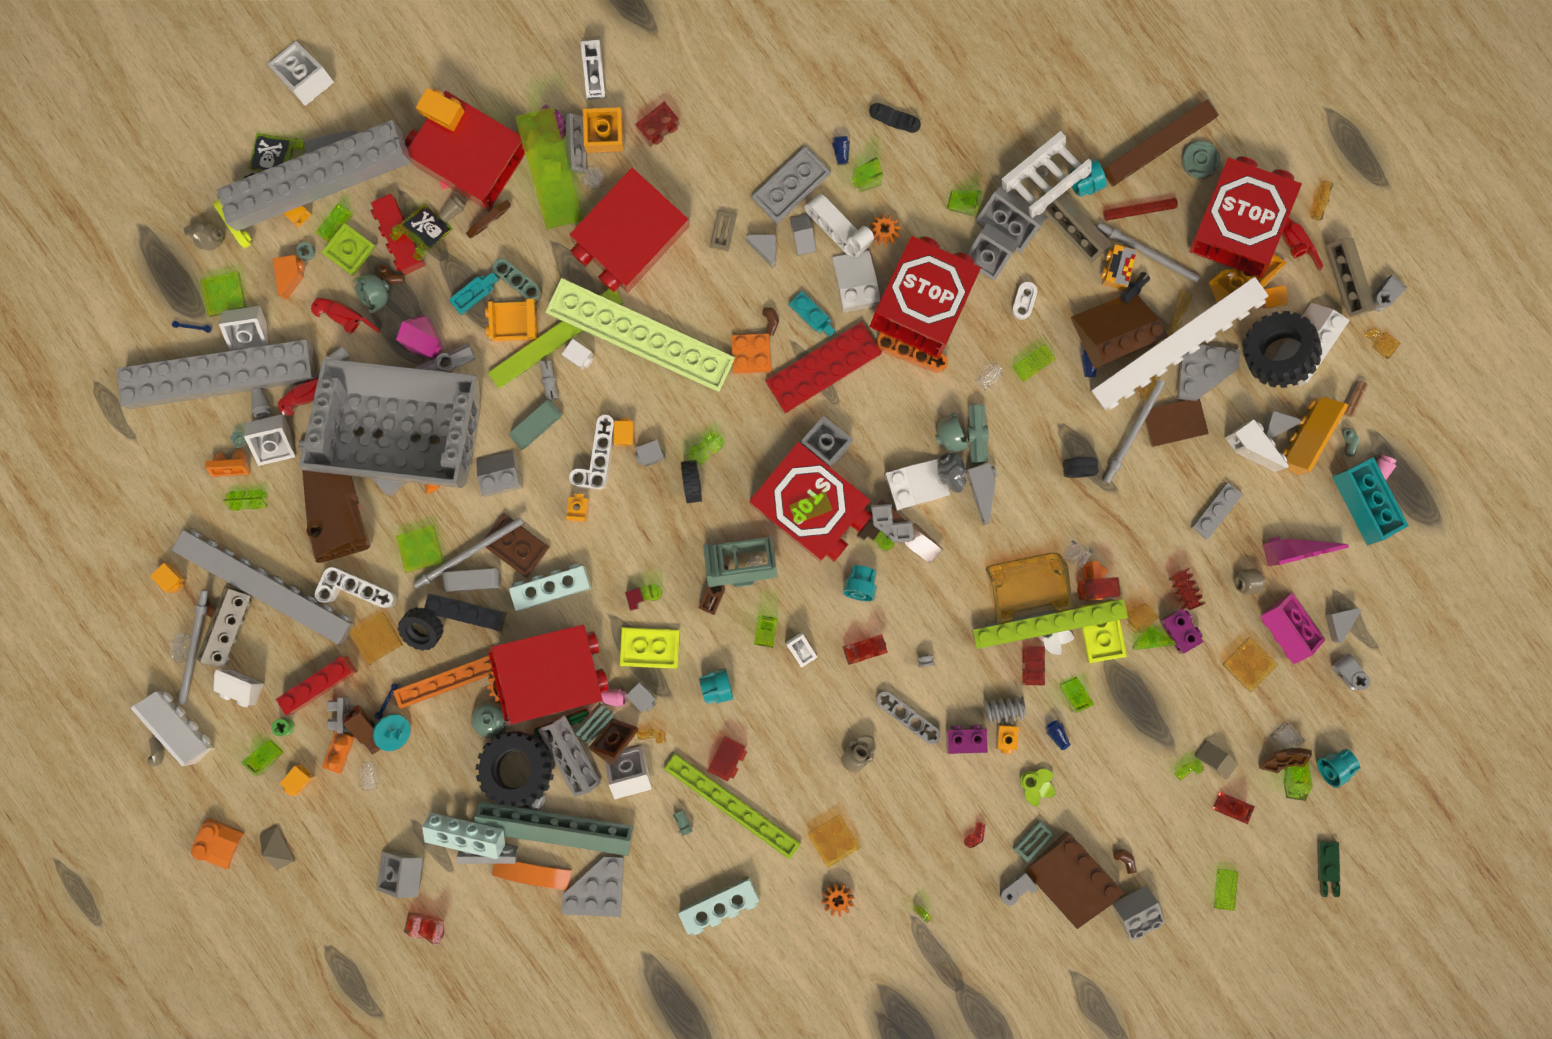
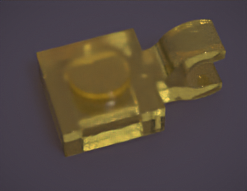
M1374 327L1365 334L1368 339L1375 343L1372 348L1386 359H1389L1401 344L1387 332L1381 335V332Z

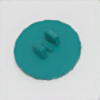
M389 714L382 717L373 729L374 743L379 749L384 751H395L401 748L410 736L411 728L409 722L398 714Z

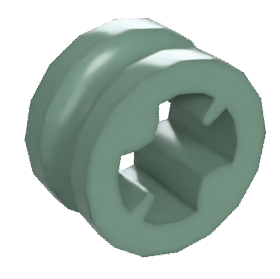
M307 242L298 244L296 254L301 259L309 261L315 256L316 252L311 244ZM306 247H308L310 253L308 255L305 253L304 256L302 250L303 248L306 249Z

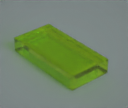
M826 492L789 505L796 524L832 511Z
M1217 869L1214 898L1215 909L1235 911L1238 871Z

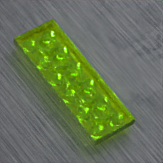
M553 107L516 115L515 119L546 230L582 221L583 216Z

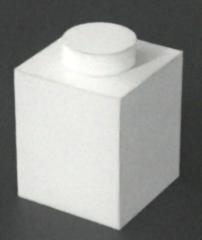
M574 339L571 340L562 353L565 359L581 370L585 367L588 368L593 361V353Z

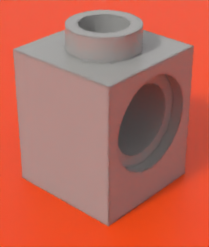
M658 440L636 447L637 453H634L638 464L641 463L643 467L665 460Z
M639 682L626 695L641 713L645 710L649 712L656 705L654 701L657 698L642 682Z

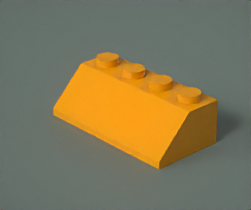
M1323 396L1313 399L1309 403L1307 415L1300 419L1299 429L1289 438L1291 443L1288 448L1281 452L1286 457V463L1289 465L1286 469L1296 475L1311 472L1346 411L1348 404Z

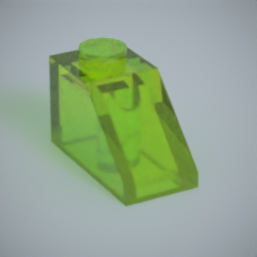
M873 158L854 170L852 182L855 188L858 187L859 192L881 186L883 172L878 158Z
M1307 762L1305 767L1293 766L1285 768L1284 776L1286 798L1306 801L1313 787L1309 762Z

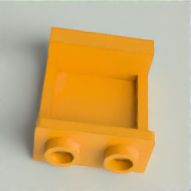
M526 299V302L508 303L488 301V307H485L486 318H489V325H486V336L492 342L530 341L538 338L537 303L534 299Z

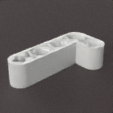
M818 194L804 207L806 213L852 259H856L863 253L874 239V235L868 227L862 226L857 230L822 194Z
M602 415L597 419L590 470L575 469L569 475L570 482L576 487L602 490L607 486L614 441V420L609 415ZM606 420L611 424L606 427V432L610 434L609 436L604 434L605 428L602 425ZM601 439H608V445L605 448L599 447ZM600 457L605 458V464L602 467L596 465V460ZM576 474H583V481L575 483L574 478ZM596 476L603 478V482L599 486L593 484Z
M333 567L324 571L315 591L316 599L324 603L335 601L340 589L382 608H392L397 604L398 600L394 592L342 569ZM336 571L338 578L333 582L331 574ZM351 579H354L355 581V587L353 589H350L348 587V582ZM368 587L373 589V594L370 597L365 592ZM325 589H328L330 592V595L327 599L323 597V591ZM379 595L388 596L390 602L388 603L386 600L378 598Z

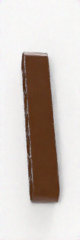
M1209 99L1205 100L1103 169L1106 179L1112 187L1117 185L1219 116V113Z

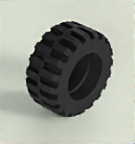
M1277 311L1273 312L1271 316L1267 317L1265 315L1261 317L1260 322L1256 321L1252 324V330L1248 329L1246 333L1247 338L1243 340V355L1251 374L1255 379H1259V382L1265 385L1268 382L1269 387L1274 388L1277 385H1280L1281 388H1287L1289 384L1295 386L1298 385V381L1307 380L1309 378L1308 374H1313L1317 370L1315 365L1318 366L1320 364V356L1322 355L1321 341L1316 327L1306 316L1301 317V314L1297 312L1290 314V311H1283V313L1278 314ZM1290 338L1301 343L1298 351L1286 360L1274 361L1264 356L1266 349L1279 339Z
M519 731L501 733V736H494L491 738V743H486L483 746L485 750L483 753H479L478 759H480V763L476 764L475 770H479V775H476V779L478 782H481L479 787L482 792H486L488 799L494 800L499 805L523 807L524 805L535 803V800L543 797V792L548 791L550 788L549 781L553 780L554 777L552 769H555L554 763L551 762L553 756L547 750L546 744L541 742L536 736ZM511 751L524 752L531 762L530 777L524 785L518 788L506 786L501 780L499 772L502 759Z

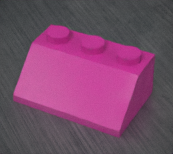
M1292 592L1270 606L1260 616L1263 624L1269 628L1275 641L1280 644L1286 657L1293 664L1312 656L1325 641V638Z

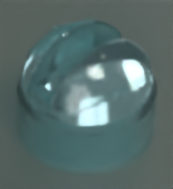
M234 431L230 436L231 443L237 448L243 447L247 443L244 433L241 431Z

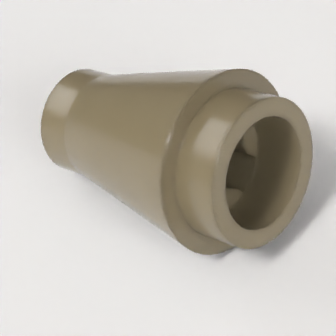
M455 194L453 197L450 196L438 215L447 223L450 219L464 211L466 204Z

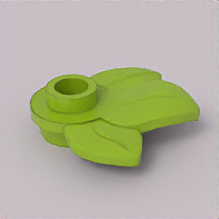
M1039 769L1036 772L1026 771L1021 775L1020 784L1025 789V799L1031 805L1038 807L1041 797L1050 798L1056 795L1054 787L1049 782L1054 776V773L1051 771ZM1028 777H1032L1033 782L1031 784H1027L1026 779Z

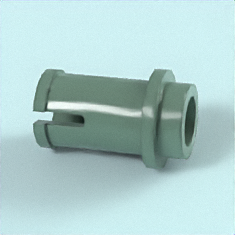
M684 810L673 814L680 830L678 832L682 836L693 832V825L690 826Z

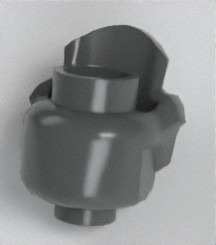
M944 453L939 458L937 464L940 481L944 485L948 484L952 491L961 492L967 481L964 477L966 474L964 462L956 453Z

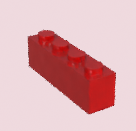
M389 194L371 202L373 209L370 211L373 218L378 220L381 225L378 229L382 237H386L388 241L386 247L389 253H393L396 259L393 263L397 271L401 270L406 275L426 266L412 234L402 227L406 220L396 198Z
M341 656L275 700L285 716L293 715L356 674L357 670L348 656Z

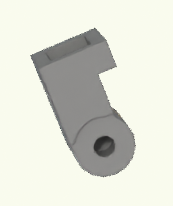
M1022 871L1002 887L999 895L1002 902L1010 906L1014 905L1018 897L1027 890L1034 893L1038 888L1025 871Z

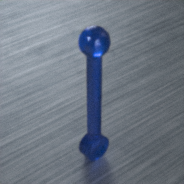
M178 321L172 322L173 328L183 327L204 330L206 333L212 332V327L209 325L202 327L182 324Z
M397 683L391 685V690L380 711L375 713L376 719L379 720L383 717V711L392 697L393 691L399 687Z

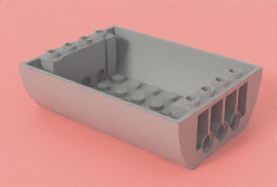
M323 359L299 467L305 471L463 488L468 480L480 416V390L477 376ZM357 429H364V433L361 436L354 435ZM376 431L383 432L380 438H374L373 435ZM420 435L421 440L414 443L411 441L413 436ZM434 437L440 438V442L436 445L430 443Z

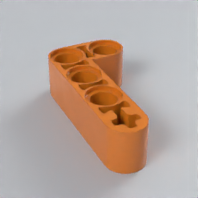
M881 332L879 334L876 345L885 354L934 373H942L948 365V359L944 354H941L939 359L932 356L930 364H927L931 355ZM882 339H888L890 341V346L884 347L881 345L880 341ZM899 346H906L908 352L905 354L900 353L898 350ZM919 352L924 353L926 359L920 361L916 358V354ZM937 360H941L942 365L940 367L936 366Z

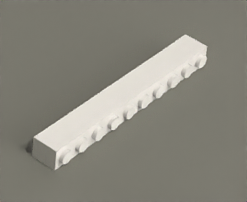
M1254 277L1091 391L1104 410L1106 408L1109 410L1119 405L1118 400L1123 396L1127 399L1135 394L1134 389L1139 385L1141 388L1152 382L1150 380L1155 374L1158 377L1168 371L1166 368L1168 365L1173 363L1175 366L1184 360L1182 357L1187 352L1192 354L1200 349L1199 344L1204 340L1206 343L1217 337L1215 335L1217 331L1222 329L1224 332L1233 326L1231 323L1236 318L1241 320L1249 315L1248 310L1253 306L1257 309L1265 304L1266 301L1264 299L1269 295L1256 277Z

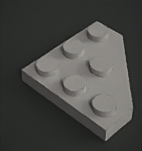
M1199 344L1200 349L1192 354L1189 352L1182 356L1184 360L1180 362L1177 399L1197 401L1239 368L1240 350Z
M604 856L563 894L562 914L620 917L624 857Z

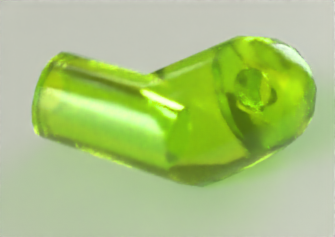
M1195 760L1185 764L1175 775L1182 781L1193 771L1196 774H1200L1204 770V766L1201 765L1200 761Z

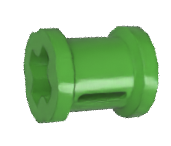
M278 719L273 722L271 730L276 736H286L293 732L295 725L291 719Z

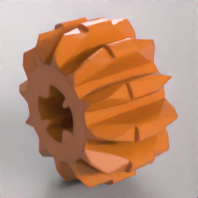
M881 214V220L875 216V222H870L869 224L872 228L870 230L874 235L873 241L878 239V246L881 242H884V246L887 247L888 241L894 244V238L898 239L900 236L897 232L900 231L901 227L896 226L898 223L897 219L891 221L892 215L885 219V214ZM884 227L885 229L886 227L888 229V232L885 233L884 231V233H882L881 228Z
M834 882V889L828 885L826 888L829 893L822 892V896L826 898L822 899L821 902L822 904H827L824 910L828 911L832 908V916L838 911V915L841 917V910L848 914L849 909L846 906H854L849 901L854 899V895H848L851 892V888L849 887L844 890V883L838 888L837 882ZM840 895L842 901L835 903L833 897L837 898Z

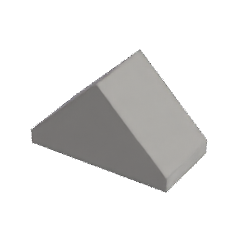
M808 215L789 219L797 255L816 252L813 229Z
M748 235L746 242L774 268L776 266V235Z
M1272 411L1267 415L1263 432L1267 437L1273 438L1301 423V420Z
M372 478L391 497L407 483Z
M1353 608L1325 614L1332 642H1343L1362 610Z

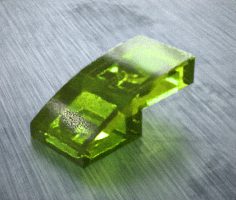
M1044 344L1012 368L1020 379L1025 382L1055 361L1056 358L1047 345Z

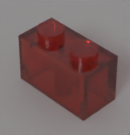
M725 735L707 771L727 782L730 778L734 779L738 768H736L738 761H743L748 752L744 750L746 745Z

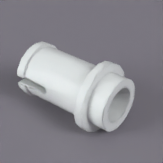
M341 346L331 355H326L325 359L342 361L349 354Z

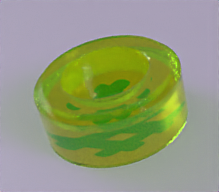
M920 905L913 909L926 924L932 919Z

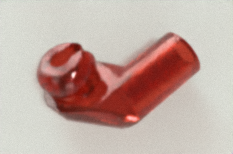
M976 822L975 832L964 839L966 847L974 848L983 842L985 823Z

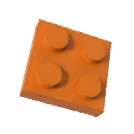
M769 334L731 335L732 356L735 357L733 374L771 372Z

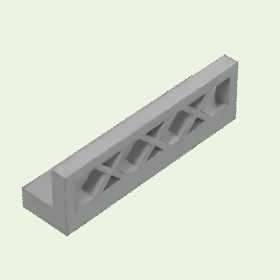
M565 715L538 729L574 797L589 793L601 784ZM547 730H550L553 738L549 736ZM557 748L561 750L562 755L558 753ZM566 765H568V766L570 767L571 772L568 771V769L566 768ZM575 782H577L580 785V790H578Z

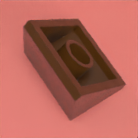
M612 718L589 746V749L613 766L636 736L639 729L636 726Z

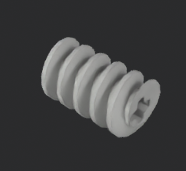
M1022 696L1020 701L1018 697H1014L1013 703L1010 698H1006L1005 704L1001 698L998 699L997 704L994 699H991L990 705L984 700L986 719L989 720L990 724H993L994 718H996L998 724L1001 722V718H1004L1005 722L1008 723L1009 717H1012L1013 721L1016 722L1017 716L1020 717L1021 721H1024V716L1026 715L1024 697Z

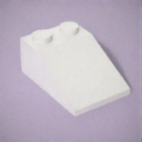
M297 41L267 64L305 106L334 83L324 68Z
M864 251L856 259L850 258L847 254L832 257L842 313L878 307L881 299L870 251Z
M939 459L904 467L884 475L894 508L897 511L950 495L948 485H944L938 476L937 464Z

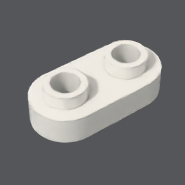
M1024 282L1018 288L1012 307V314L1018 320L1027 319L1032 312L1037 296V287L1033 283ZM1024 290H1028L1030 295L1026 296ZM1018 308H1023L1025 312L1023 314L1019 313Z

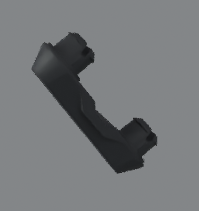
M874 103L869 108V114L873 119L881 121L890 127L910 133L917 132L921 127V122L917 117L900 112L881 103Z

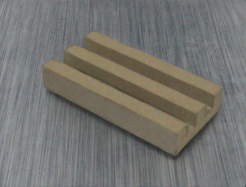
M718 210L710 248L729 252L737 214ZM723 215L725 216L719 243L716 244L715 241L721 221V216ZM729 217H731L732 220L729 228V233L726 245L724 246L722 244L728 224Z

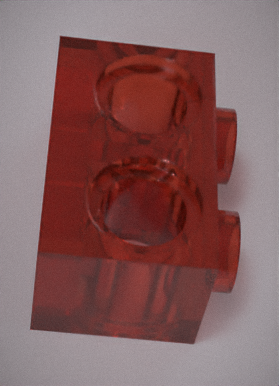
M664 101L638 121L635 127L646 143L652 147L653 145L660 144L664 139L663 137L668 133H674L680 123L679 118ZM664 117L671 119L668 123L661 122ZM651 128L656 130L652 135L646 133Z
M1022 646V685L1045 686V646Z

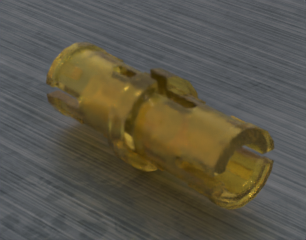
M1321 181L1318 195L1314 198L1315 205L1310 216L1312 219L1323 220L1326 206L1330 203L1329 196L1334 185L1332 182Z

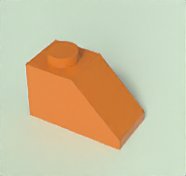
M296 255L273 258L278 296L283 299H288L304 278V262Z

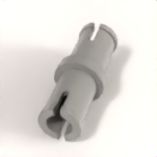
M545 361L540 362L543 378L541 383L544 384L546 400L558 399L552 361H547L546 365Z

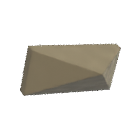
M279 826L260 835L262 856L276 870L295 861Z

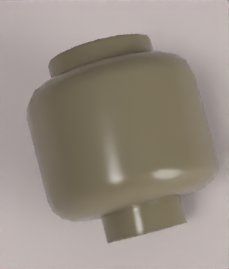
M1248 569L1240 571L1234 582L1239 592L1243 595L1260 593L1264 588L1266 580L1259 570Z

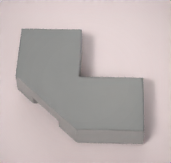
M892 503L872 505L874 526L885 533L894 543L915 540L913 521L893 522Z

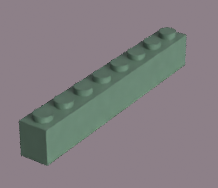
M479 802L475 814V823L503 829L504 836L626 856H629L632 844L633 826L486 802Z

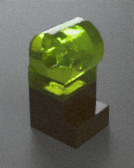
M870 520L857 536L862 541L869 538L877 544L881 551H889L895 545Z

